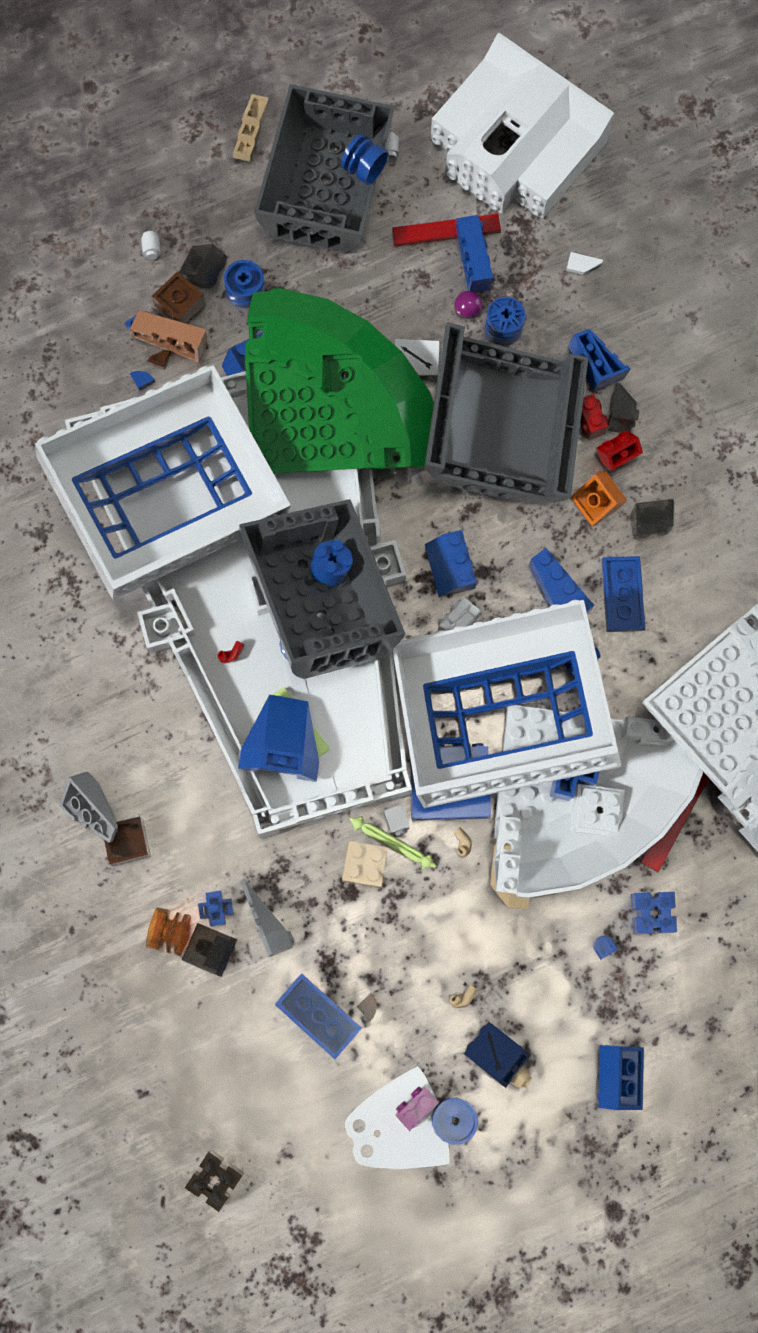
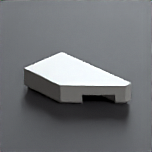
M571 252L566 271L585 275L590 270L598 266L600 267L603 260Z

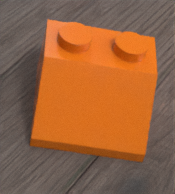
M606 471L592 476L571 496V499L591 526L596 525L614 513L628 501Z

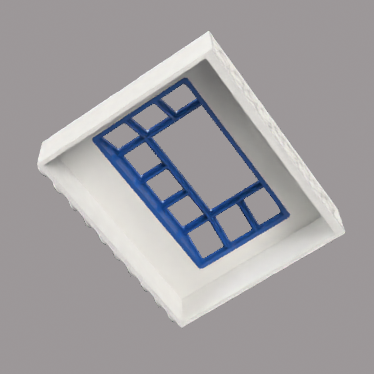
M214 365L201 367L194 374H185L176 382H167L160 389H151L142 397H133L126 404L121 406L115 405L108 412L97 413L92 416V419L79 421L74 424V427L69 429L63 428L57 431L55 435L42 437L35 443L36 457L112 600L242 539L239 532V524L286 514L291 506ZM209 426L217 441V445L202 455L197 456L188 438L204 427ZM182 442L191 461L170 469L160 451ZM222 450L231 469L215 480L210 481L201 463ZM154 454L164 473L143 482L133 463ZM195 466L217 507L140 543L118 501ZM127 467L137 485L121 493L114 494L105 476ZM236 475L245 493L223 504L214 487L231 476ZM99 479L109 498L89 502L79 484ZM112 504L122 523L103 528L93 509ZM126 529L135 546L116 553L106 534Z
M572 600L563 605L555 604L545 609H533L523 614H512L510 617H498L488 622H476L466 627L458 626L448 631L440 630L430 635H418L416 638L408 640L402 639L393 648L416 795L424 808L621 767L584 600ZM571 661L575 680L554 689L551 670ZM545 672L548 691L524 696L520 677ZM514 679L518 697L494 703L490 684ZM484 685L487 704L463 709L460 690ZM577 687L581 706L560 715L556 696ZM430 691H453L457 710L434 711ZM550 698L559 740L472 758L465 716ZM583 713L587 733L565 738L562 723ZM434 718H459L462 737L439 738L437 736ZM439 744H463L466 760L442 764Z

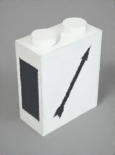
M395 339V346L404 353L422 381L437 383L439 341Z

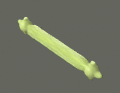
M363 816L351 817L349 819L353 823L354 830L362 829L365 834L414 862H421L423 869L436 867L432 860V855L424 856L421 851L373 824L364 823Z

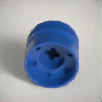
M358 134L346 148L341 159V168L348 171L351 175L356 174V178L366 185H371L383 171L389 157V152L378 144L373 145V141L367 139L363 134Z
M501 297L491 303L488 307L485 331L492 342L497 345L506 346L518 341L522 335L526 316L522 304L511 297Z

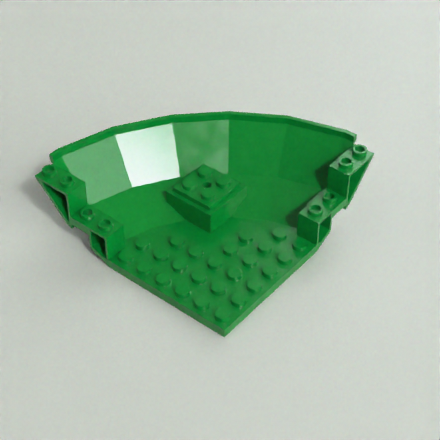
M274 288L266 292H253L247 317L249 341H246L245 351L249 430L273 474L364 468L425 467L434 401L429 389L404 353L369 321L327 298L283 288ZM262 330V336L258 337L257 332ZM344 371H347L349 373V376L346 379L342 377V373ZM395 455L400 456V460L398 462L394 461Z

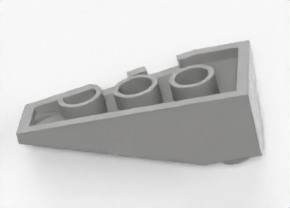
M89 772L70 776L59 806L72 820H79L82 822L83 827H90L93 829L94 834L109 843L113 842L118 826L100 784Z
M245 880L240 881L247 901L253 910L254 920L260 928L258 931L268 956L272 957L293 948L291 943L295 941L291 931H286L284 926Z

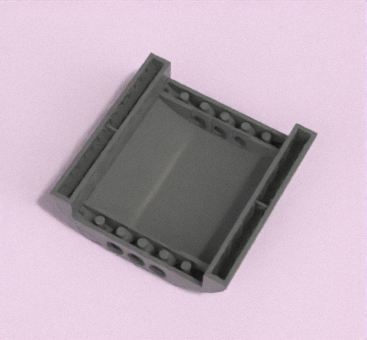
M447 322L425 460L427 472L448 485L508 500L546 503L570 499L588 357L571 353L564 361L464 337L465 326Z

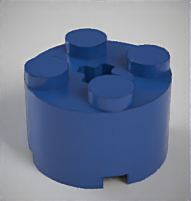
M340 540L321 543L315 549L311 560L310 573L318 583L328 584L327 586L330 587L342 584L347 578L353 563L350 550Z

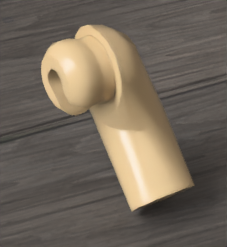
M460 827L454 834L459 839L457 853L459 856L464 857L470 853L472 840Z
M469 985L464 994H453L450 997L451 1005L456 1008L469 1006L478 989Z

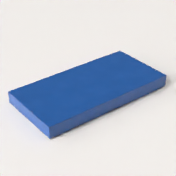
M640 556L602 557L607 632L645 631Z

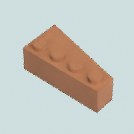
M138 310L130 328L131 337L200 363L208 344L206 329L154 315L148 311Z

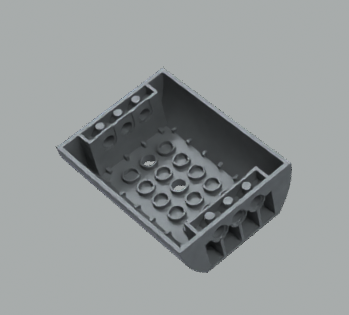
M290 84L254 211L259 224L269 234L279 239L343 253L357 247L362 238L376 180L371 185H366L356 178V174L351 175L348 171L341 168V159L349 143L358 134H363L367 139L373 141V145L378 144L385 149L395 106ZM332 146H338L340 149L338 151H332L330 148ZM324 177L331 178V181L328 183H324L322 179Z

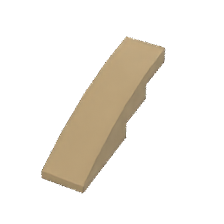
M251 95L242 117V125L233 151V158L250 162L269 102L268 97Z

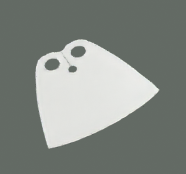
M418 1066L380 1088L360 1104L346 1119L345 1128L347 1135L353 1139V1154L356 1162L374 1168L392 1169L449 1164L448 1143L442 1141L435 1134L432 1127L431 1116L434 1108L410 1132L395 1116L397 1113L396 1108L403 1101L407 1103L412 1098L410 1094L417 1087L420 1086L422 1089L425 1086L434 1095L429 1082ZM361 1119L365 1122L366 1127L363 1132L358 1133L354 1131L353 1122L355 1120ZM375 1130H379L381 1132L380 1137L374 1136ZM368 1144L372 1146L373 1155L371 1157L365 1158L361 1155L360 1150L363 1145Z

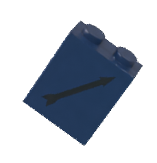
M490 1022L480 1029L479 1035L467 1046L464 1053L505 1088L531 1056L525 1049Z

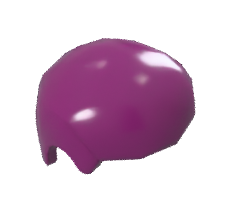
M464 291L455 299L454 308L458 315L469 319L470 317H478L481 314L483 302L477 293Z

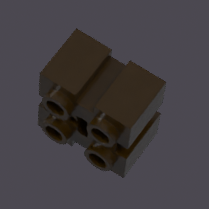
M210 1150L199 1165L203 1169L202 1172L196 1171L185 1186V1189L197 1197L201 1194L208 1197L205 1203L219 1212L231 1195L226 1191L228 1188L234 1190L244 1172L233 1164L226 1167L222 1164L224 1158ZM217 1176L219 1178L218 1180L220 1181V1184L216 1183L215 1185H213L211 1183L212 1179H210V1177Z

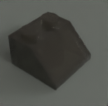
M213 244L192 246L179 273L193 285L200 288H210L216 284L217 277L220 271L224 269L228 257Z
M617 382L610 399L609 426L607 431L621 433L635 428L636 421L639 418V410L636 409L637 402L621 383Z
M674 500L636 503L630 513L633 536L645 538L649 537L650 534H657L658 536L667 535L674 526Z
M197 923L182 960L222 977L238 939Z

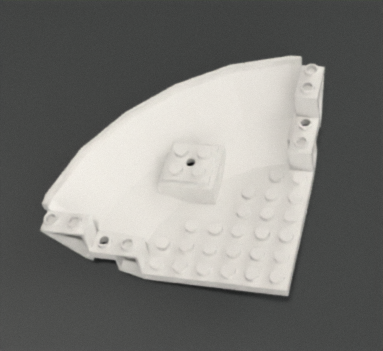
M757 603L647 697L642 704L721 790L722 793L718 798L743 825L738 831L758 852ZM742 810L747 811V817H744L742 815Z
M518 705L507 707L502 752L559 740L553 710ZM559 711V714H560V715H563V714H566V713H567V712H560V711ZM581 714L562 723L565 738L587 733L584 716ZM627 716L624 720L611 719L621 767L599 771L598 781L594 786L576 784L574 798L570 801L550 797L553 781L498 793L494 837L497 839L494 857L496 891L514 893L517 897L530 898L579 890L627 867L664 837L693 799L703 770L658 720ZM654 726L658 727V733L654 732ZM597 807L603 808L602 814L597 813ZM504 844L510 845L509 851L504 849Z

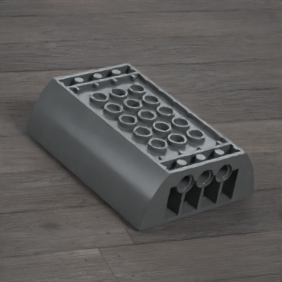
M351 499L239 524L240 535L290 668L295 676L307 679L378 660L395 648L403 639L405 631ZM340 540L350 550L353 557V563L348 576L338 586L330 587L327 586L328 584H320L310 573L311 560L315 549L323 542ZM304 563L308 568L301 569L297 564ZM310 579L314 582V585L308 586L304 583V580ZM324 613L327 619L322 620L318 618L317 614ZM331 630L334 635L326 636L323 631Z

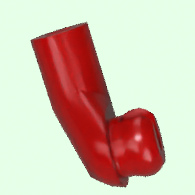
M236 641L232 650L219 651L217 658L222 663L236 661L245 645Z

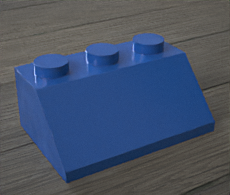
M462 530L443 534L425 544L439 598L476 588L477 582Z
M600 1045L598 1108L643 1110L644 1047Z

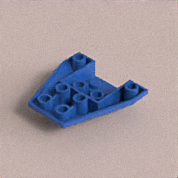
M269 694L240 750L238 769L254 772L262 769L297 775L296 779L317 782L319 758L308 701Z

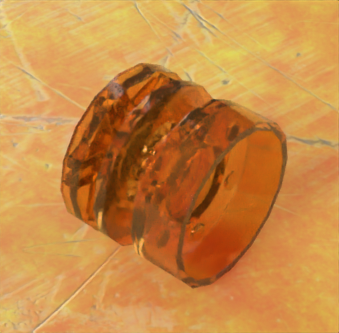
M157 907L150 921L146 948L160 951L164 943H167L166 953L171 954L174 948V955L181 956L190 935L191 915L185 914L181 921V913L177 912L173 920H171V910Z

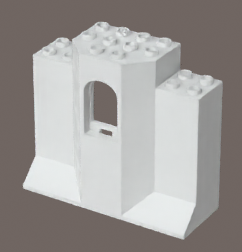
M498 33L483 61L432 118L431 139L436 145L442 146L448 152L445 171L447 176L461 184L465 190L471 191L479 200L485 201L493 210H497L502 214L515 198L520 205H525L534 215L544 218L607 143L614 112ZM511 121H515L520 125V127L517 128L515 125L511 123ZM500 123H503L520 135L503 155H493L483 147V143Z

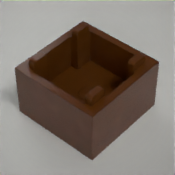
M176 272L152 295L154 306L169 319L182 323H187L206 304L204 294L179 272Z
M140 816L116 822L118 829L113 842L109 843L104 840L109 865L113 867L151 857L144 820Z

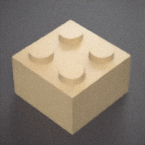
M349 841L342 882L381 889L388 847Z

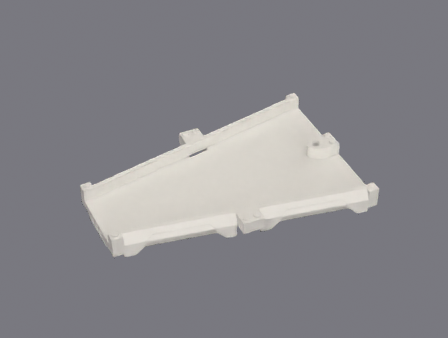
M246 371L222 377L221 380L249 429ZM344 371L342 377L344 379L348 378L349 373ZM128 400L100 407L101 411L65 420L67 429L74 427L75 423L92 419V416L95 414L108 412L113 406H121L126 404ZM209 426L204 427L188 438L197 456L202 455L217 445V441ZM182 442L160 451L170 469L191 461ZM222 450L201 463L210 481L215 480L231 469ZM154 454L133 463L143 482L164 473ZM195 466L118 501L140 543L217 507ZM127 467L105 476L114 494L121 493L137 485ZM372 469L274 474L291 505L288 513L351 499L385 585L390 586L406 581V572L396 540L381 543ZM236 475L231 476L214 487L223 504L245 493ZM92 480L100 500L109 498L100 480ZM112 504L104 506L112 525L122 523ZM126 529L116 531L125 550L135 546ZM242 539L142 586L152 606L151 609L137 612L146 647L150 653L172 648L231 767L238 786L253 815L256 829L261 839L279 834V830L388 798L395 800L411 795L412 788L406 771L404 744L400 727L392 650L375 661L307 679L295 676L288 660L281 653L279 646L280 638ZM304 563L297 564L301 569L308 568ZM304 580V583L306 585H314V582L312 580ZM174 599L188 625V628L185 630L171 603ZM317 614L318 618L322 620L327 619L326 614ZM331 630L323 631L326 636L334 635ZM236 641L245 645L236 661L222 663L217 658L219 651L232 650ZM283 687L293 699L308 701L312 725L330 748L329 751L319 757L317 782L296 779L297 775L262 769L258 772L238 769L240 750L261 711V707L265 704V699L268 698L269 694L273 695Z

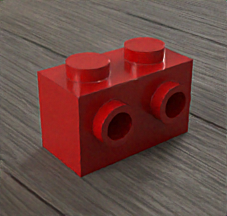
M595 394L583 397L580 423L582 432L588 440L605 435L609 426L608 418L606 415H603L601 402L599 399H596Z
M628 430L619 433L618 436L596 447L601 463L611 471L643 453L639 437Z

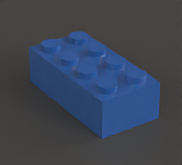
M302 973L275 1003L284 1014L334 1059L340 1055L362 1029L358 1023Z

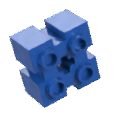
M651 892L631 894L632 910H637V917L632 918L633 934H651L653 929H657V934L677 932L676 916H671V909L676 908L675 892L655 893V897H651ZM656 909L658 912L656 918L650 914V911Z

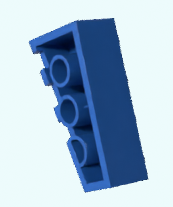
M478 215L456 218L455 227L468 291L475 293L489 291L491 284L494 283L490 258L486 250V239L483 238L482 233L483 223L479 221Z
M544 548L531 558L529 566L549 606L567 604L572 600H584L587 614L592 611L595 605L547 548Z

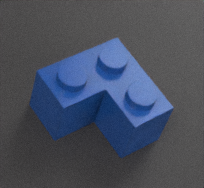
M599 771L553 781L550 797L570 801L574 798L576 784L591 786L597 784Z

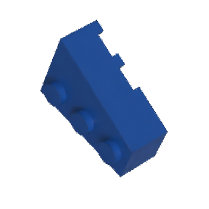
M587 329L574 334L568 347L572 354L588 357L586 379L592 390L596 391L625 379L631 368L628 365L625 366L615 353L612 354L605 347L606 344L595 333Z

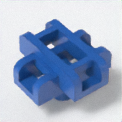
M221 890L205 893L206 902L198 903L200 919L209 918L210 927L226 924L225 916L234 914L232 899L223 900Z

